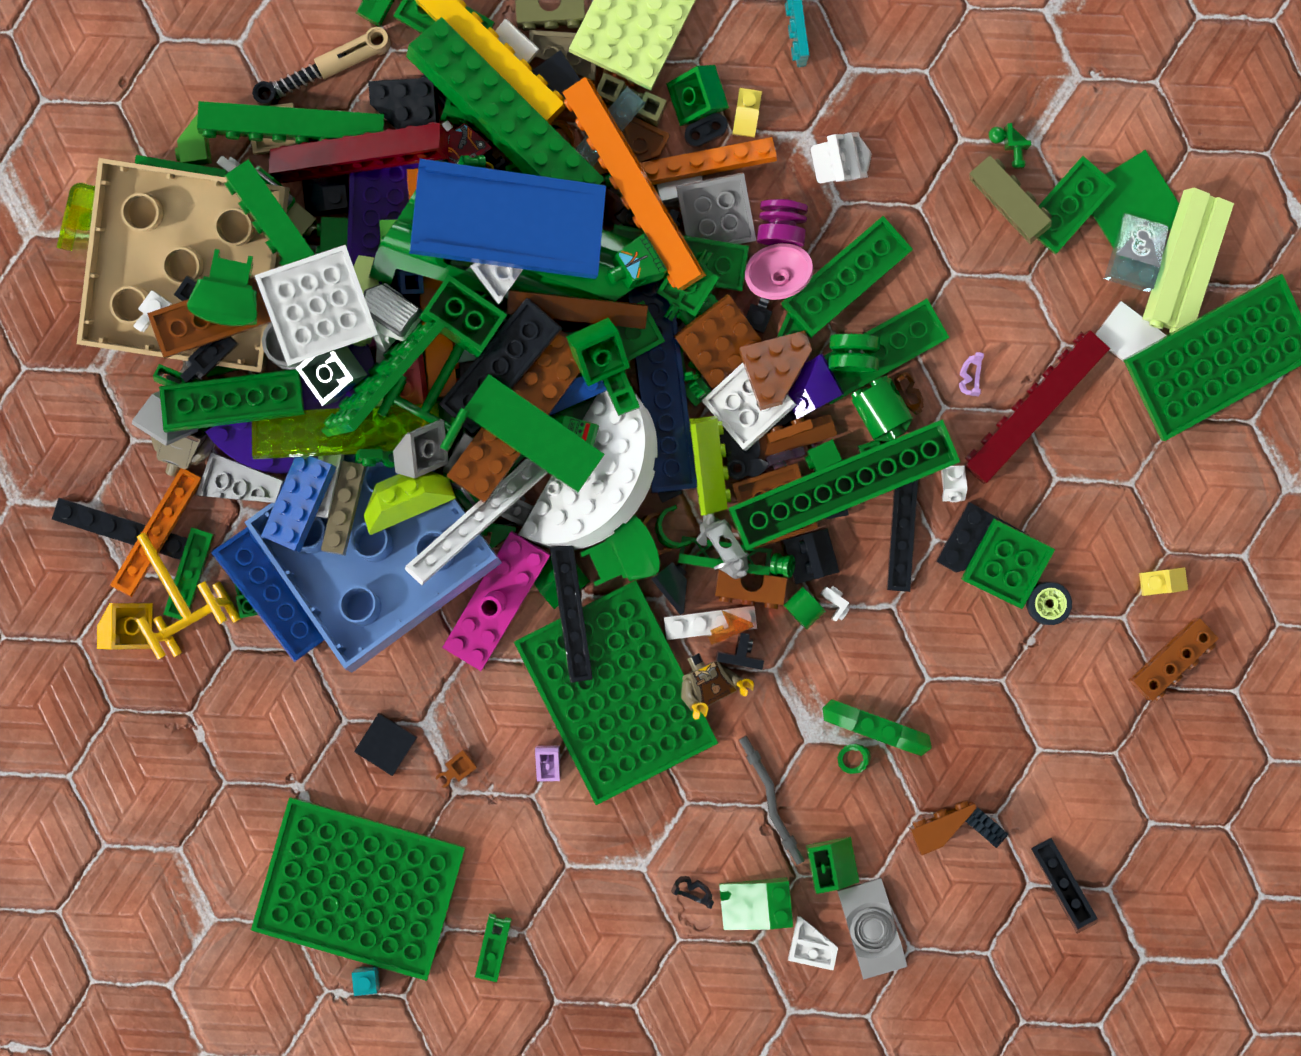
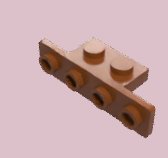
M827 414L806 421L802 417L791 421L792 426L783 428V425L771 428L769 434L758 440L761 447L759 458L767 460L836 436L837 431L831 415Z

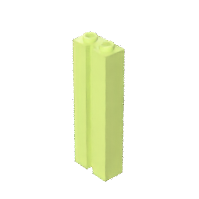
M1197 188L1183 191L1142 318L1150 322V326L1158 329H1163L1164 327L1170 330L1169 333H1172L1197 319L1234 203L1220 197L1210 196V193Z

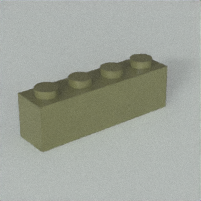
M989 156L969 173L970 181L1031 245L1051 227L1052 216L1044 207L1040 209L1037 206L1035 197L1029 191L1024 192L1020 188L1021 183L1014 175L1009 176L1004 171L1006 168L999 159L994 160Z

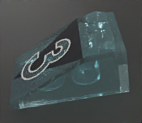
M1125 213L1104 279L1145 292L1153 290L1161 266L1168 226Z

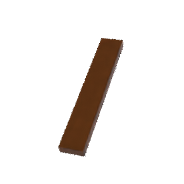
M509 289L506 314H514L524 300L529 298L552 319L597 323L609 318L614 326L645 329L648 305L512 289Z

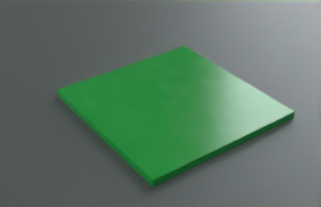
M1146 150L1105 174L1117 186L1092 215L1116 254L1132 237V230L1134 240H1136L1133 244V250L1136 251L1138 250L1137 246L1139 244L1144 245L1145 242L1137 237L1139 230L1148 231L1151 238H1154L1155 233V238L1172 228L1179 202ZM1147 220L1148 226H1149L1150 228H1148V227H1146V226H1137V225H1143V223ZM1118 255L1120 260L1125 258L1124 256Z

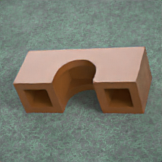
M718 569L715 596H719V601L732 603L734 598L741 599L744 605L755 606V602H763L766 608L778 609V605H784L787 578L763 575L761 587L756 591L750 592L743 588L741 578L734 579Z

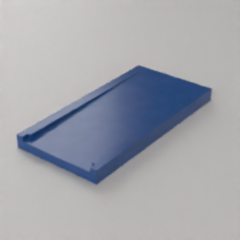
M420 159L409 254L596 279L599 271L606 186Z

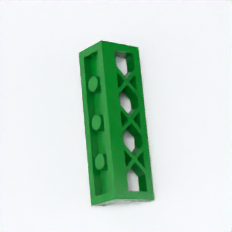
M682 536L681 543L691 540V542L697 544L701 551L693 556L684 554L685 547L680 548L678 563L714 568L716 565L723 563V560H720L721 556L713 559L705 552L706 549L713 545L710 540H707L708 545L702 548L696 541L697 538ZM719 541L722 547L729 548L732 546V543ZM740 544L741 548L745 552L744 546ZM761 547L749 549V551L753 552L747 556L751 563L748 564L749 569L747 573L769 576L772 549ZM703 552L706 557H699L698 555ZM756 552L766 553L765 566L755 565L750 557Z

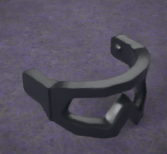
M680 876L672 887L671 892L676 896L677 894L705 905L709 909L714 904L711 891L699 880L692 883L689 876ZM682 882H687L689 891L699 887L706 895L700 899L680 890L679 885Z

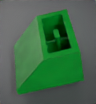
M851 836L806 845L816 894L840 890L859 883Z

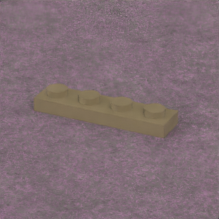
M342 461L321 547L323 552L346 555L367 468L362 466V464Z

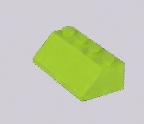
M717 416L689 419L701 516L728 509L727 502H731L730 489H725L724 481L729 480L728 469L722 463V458L726 457L725 444H720L719 436L724 434L722 421H718Z

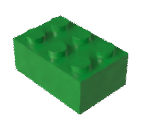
M448 274L419 319L425 323L427 321L431 323L439 319L445 325L440 333L478 358L507 314Z

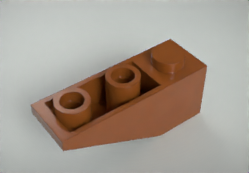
M967 800L956 803L954 805L955 808L952 810L942 809L933 813L934 817L926 820L923 817L913 821V826L908 828L919 854L922 856L942 848L976 809L975 803L972 801L968 803Z

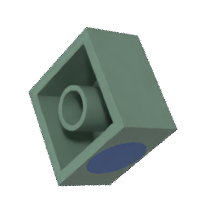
M347 346L304 360L296 368L322 406L337 402L367 376V373Z

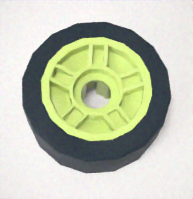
M1044 582L1034 587L1027 600L1026 607L1029 615L1036 622L1043 625H1056L1062 623L1069 616L1072 610V598L1064 586L1054 582ZM1051 599L1053 607H1046L1045 602Z

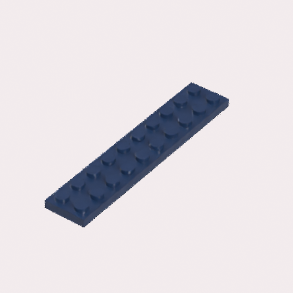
M664 279L635 287L627 293L628 303L637 304L644 301L645 305H648V310L665 342L635 357L639 397L651 415L657 436V458L654 461L653 470L655 473L651 483V493L697 488L679 343L674 338V335L678 333L676 315L673 321L664 317L671 304L666 298L657 293Z

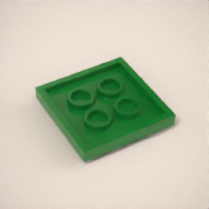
M993 519L961 579L1023 609L1055 549L997 519Z

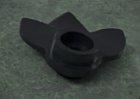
M735 439L728 443L726 447L728 463L726 466L728 475L731 478L738 480L746 475L756 477L767 469L768 462L759 458L761 451L759 441L755 442L747 451L743 450ZM736 464L741 465L742 470L740 472L734 470Z

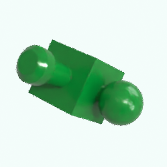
M1007 123L1004 129L998 126L993 127L988 134L989 140L995 144H999L1004 140L1005 151H1014L1012 167L1014 169L1024 168L1026 161L1023 160V150H1027L1031 146V140H1026L1012 127V123Z

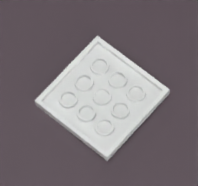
M346 245L255 275L288 366L378 335Z

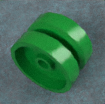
M835 334L830 336V349L841 353L829 356V369L844 372L879 371V358L869 353H876L880 350V337L864 334Z

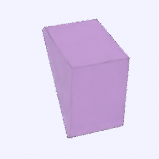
M560 745L536 746L537 781H560Z

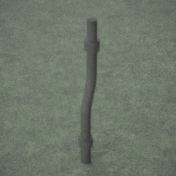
M747 736L739 739V742L747 754L746 758L749 764H753L765 786L769 817L782 838L781 843L785 850H789L795 863L799 865L805 860L796 846L798 843L794 836H790L778 815L774 783L761 762L762 758L759 752L754 750Z

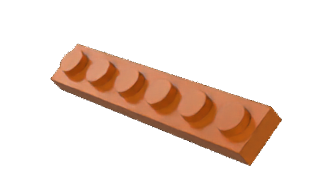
M770 137L640 162L652 185L775 162L777 161L773 138Z
M180 468L142 533H146L157 553L160 552L200 485L202 478L186 469ZM139 540L134 544L110 584L111 587L131 598L152 565Z

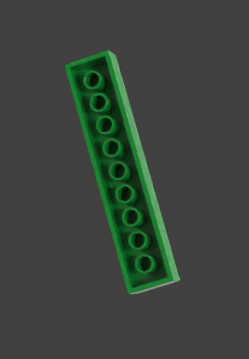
M442 17L409 44L406 57L524 174L598 185L603 184L605 179Z
M942 419L729 507L728 510L744 549L747 551L960 462V459Z

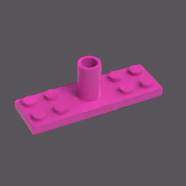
M513 531L509 533L497 554L502 563L484 576L442 647L480 671L483 670L551 556L548 552ZM489 600H493L498 608L492 607Z

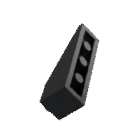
M1052 838L1032 847L1031 850L1075 932L1078 934L1097 924L1098 918Z

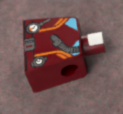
M450 120L442 124L449 133L447 159L449 163L458 164L461 155H469L470 158H475L476 155H484L487 158L493 153L492 147L467 124L464 123L457 129Z

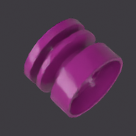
M788 199L761 201L760 209L766 212H761L759 218L769 223L758 226L757 242L768 246L786 243L803 247L806 230L796 226V224L806 223L807 217L803 214H807L808 206Z

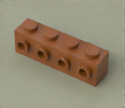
M1193 618L1128 681L1146 700L1153 701L1155 699L1158 701L1166 694L1165 689L1170 684L1175 685L1183 677L1181 674L1187 668L1190 670L1199 662L1198 658L1203 653H1209L1216 646L1215 642L1219 638L1200 618Z

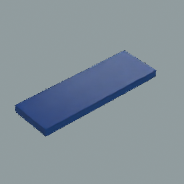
M248 527L211 552L294 662L325 640Z

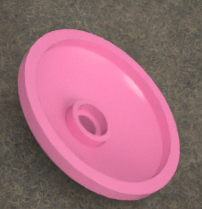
M781 243L767 246L755 253L748 261L745 270L747 286L754 294L765 299L777 300L791 297L803 290L811 280L813 274L812 260L804 249L793 244Z

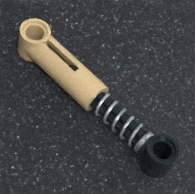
M372 27L366 34L315 58V64H309L305 69L302 67L299 72L294 71L292 75L287 74V77L284 79L280 78V81L258 82L253 88V97L261 106L277 105L281 97L286 96L287 92L293 93V89H300L302 85L307 86L308 82H314L316 78L321 79L323 77L325 80L372 56L385 54L391 46L390 38L383 28ZM376 37L384 38L380 45L373 44V40ZM264 91H271L268 99H261V94Z

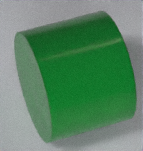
M803 587L783 605L806 630L826 612Z

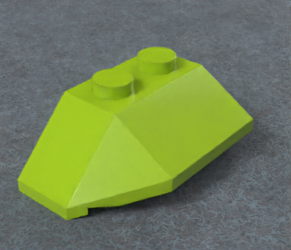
M433 471L417 478L397 474L376 483L364 513L368 532L372 535L456 499L449 478Z

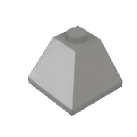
M160 391L153 393L132 420V425L166 446L198 432L199 429L165 433L162 422Z
M437 420L411 431L403 437L393 450L396 473L417 478L449 464L447 451L440 448L446 436L444 420Z

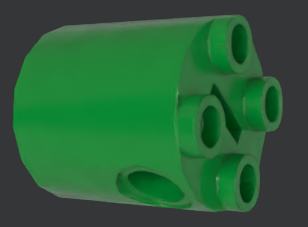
M887 376L880 377L870 383L871 388H861L851 394L853 398L851 401L873 440L891 441L906 433L913 417L891 378L888 379Z

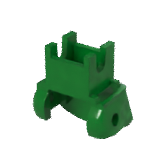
M215 249L209 277L204 276L203 279H197L194 290L187 302L188 311L205 321L219 325H256L257 291L252 290V286H250L254 265L253 256H248L247 263L221 258L219 256L220 250Z
M635 515L626 524L622 523L615 529V533L606 538L605 542L580 553L582 557L590 554L601 578L594 582L595 586L622 575L623 579L628 578L631 582L657 575L659 572L660 560L655 542L647 527Z

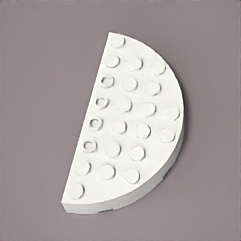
M607 391L596 396L583 421L599 425L594 447L605 455L578 493L551 476L518 535L549 549L550 546H573L575 550L603 541L615 533L614 530L622 523L626 524L631 519L649 491L655 473L653 470L654 461L657 458V436L654 423L648 409L645 408L636 394L635 396L640 408L620 416L617 415Z

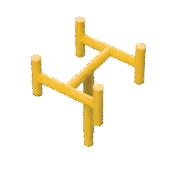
M144 532L137 536L148 559L180 615L183 617L167 627L161 615L154 618L153 621L159 630L158 633H153L144 616L136 620L158 660L166 656L159 642L165 641L174 657L180 655L182 651L172 635L211 612L219 624L227 621L221 607H225L233 623L241 620L239 613L220 581L212 585L219 598L214 597L206 581L197 585L207 605L191 613L146 533Z

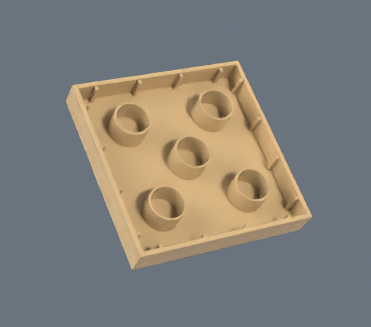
M99 158L77 344L163 357L151 323L144 332H140L133 327L136 321L143 315V312L138 308L151 290L158 293L172 303V305L182 302L174 296V293L188 275L196 281L197 279H203L204 276L209 277L215 249L220 250L219 256L221 258L247 263L248 256H253L254 265L251 278L257 274L280 267V256L277 252L272 254L265 243L268 241L263 233L259 235L252 225L254 219L250 213L245 215L238 205L240 199L236 193L231 195L224 185L227 182L225 177ZM266 184L287 214L290 188ZM268 324L233 335L232 337L239 344L217 366L256 372L266 371L268 357L263 350L262 337ZM199 347L168 358L188 361V358Z

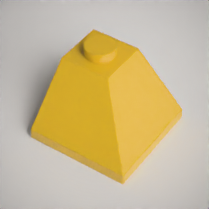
M109 603L97 625V649H151L136 620L144 616L152 629L153 603Z

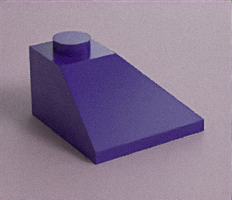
M823 354L804 364L800 375L788 392L789 397L796 404L792 410L797 419L812 413L844 394L832 370L829 369Z

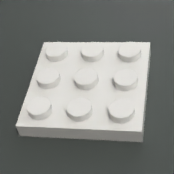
M743 363L702 399V402L714 416H717L718 421H722L724 428L745 451L796 406L795 402L787 394L782 405L760 410Z

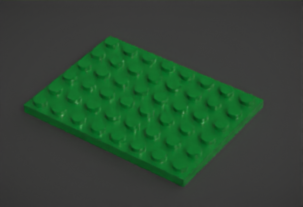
M636 580L582 607L592 680L570 683L561 618L514 641L595 805L718 744L704 715L700 712L699 719H694L692 716L693 711L682 700L681 691L684 674Z
M289 797L251 931L427 981L466 847Z

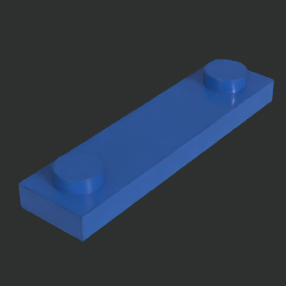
M583 376L576 378L549 416L607 391L603 381L601 380L587 386Z

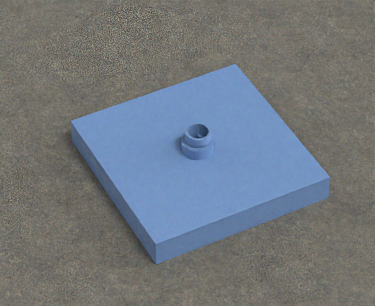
M392 414L343 450L345 452L343 461L355 463V453L359 449H383V451L395 449L409 432L401 421ZM394 455L388 456L389 461L394 462ZM382 462L376 463V466H366L345 556L321 550L328 522L327 518L315 517L300 553L261 536L275 503H270L245 521V524L344 669L351 673L502 563L480 533L427 582L421 585L405 570L406 565L466 512L457 499H453L370 535L364 519V513L375 485L398 474L395 472V468H388Z

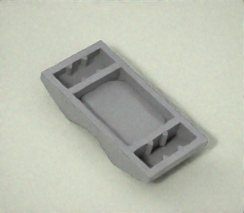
M878 878L837 890L863 980L907 967L882 879Z

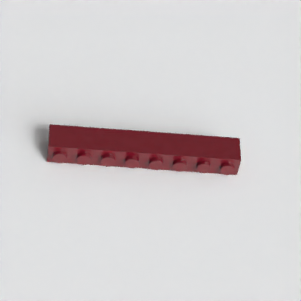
M431 122L422 126H407L406 128L396 130L386 129L383 132L376 133L366 132L363 135L343 136L338 139H323L312 143L302 142L299 145L292 146L282 145L279 148L270 149L269 174L281 184L419 163L420 159L433 161L448 159L449 133L441 123Z
M1091 330L1085 334L1081 331L1072 342L1075 345L1070 350L1066 348L1057 357L1059 362L1054 367L1050 365L1042 373L1044 377L1039 384L1034 382L1026 391L1029 395L1024 400L1019 399L1011 407L1013 412L1008 417L1004 415L996 423L997 430L993 434L988 432L980 441L983 445L977 451L973 449L965 457L967 460L964 464L965 468L983 484L987 483L1110 350V347Z

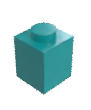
M359 967L353 970L354 996L378 993L380 990L378 967Z

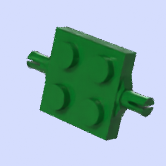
M704 249L698 259V263L706 276L684 290L677 289V287L673 288L666 276L657 291L658 294L666 298L671 304L664 317L673 321L678 310L687 311L697 317L720 279L719 276L712 273L706 266L713 255L711 252Z

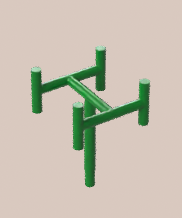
M455 344L421 408L400 397L407 383L405 381L407 378L402 376L387 393L377 412L378 416L384 420L387 419L394 405H397L428 423L440 420L441 418L431 414L430 411L464 349ZM461 408L453 424L444 421L447 435L440 448L447 452L449 451L469 414L467 410Z

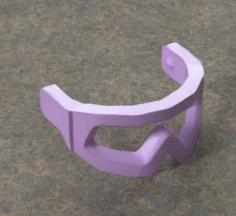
M976 352L975 355L969 356L961 368L960 376L964 380L959 383V388L966 395L979 396L981 394L979 378L984 353ZM973 363L977 365L974 388L967 390L965 384L973 379L966 371L969 364Z

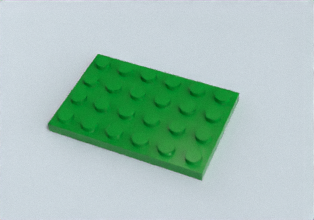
M439 319L431 323L427 321L424 325L419 324L404 341L399 340L394 347L391 345L383 353L385 358L380 363L376 362L368 370L370 375L365 381L362 379L354 386L355 392L352 396H346L340 402L338 412L330 414L323 422L325 426L321 431L327 437L355 431L442 331L445 325Z

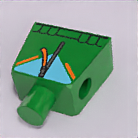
M644 233L615 255L612 261L615 267L608 270L607 275L612 283L623 280L627 288L631 289L661 280L667 272V268Z

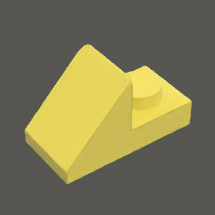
M739 89L733 127L734 135L755 138L762 91Z
M1185 567L1139 573L1142 596L1188 590Z

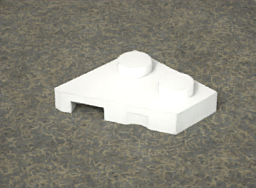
M797 916L788 961L834 970L838 947L802 917Z

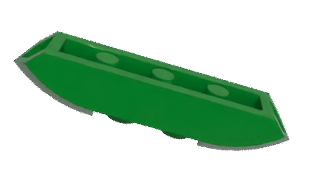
M833 699L822 708L824 721L919 756L932 749L929 734Z

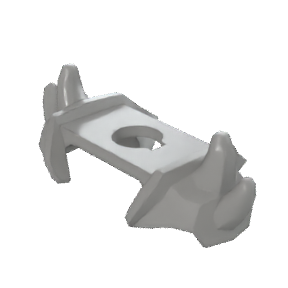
M714 513L703 515V523L700 525L701 533L696 541L705 546L707 545L708 537L723 560V563L716 565L714 569H720L734 579L746 576L749 569L747 559L749 554L743 551L732 534L730 524L725 519L720 520L715 517ZM723 536L730 539L732 546L729 548L721 547L719 544L720 537Z

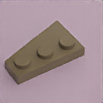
M530 30L529 40L540 49L535 57L546 61L561 50L578 75L595 81L596 64L569 52V47L576 33Z

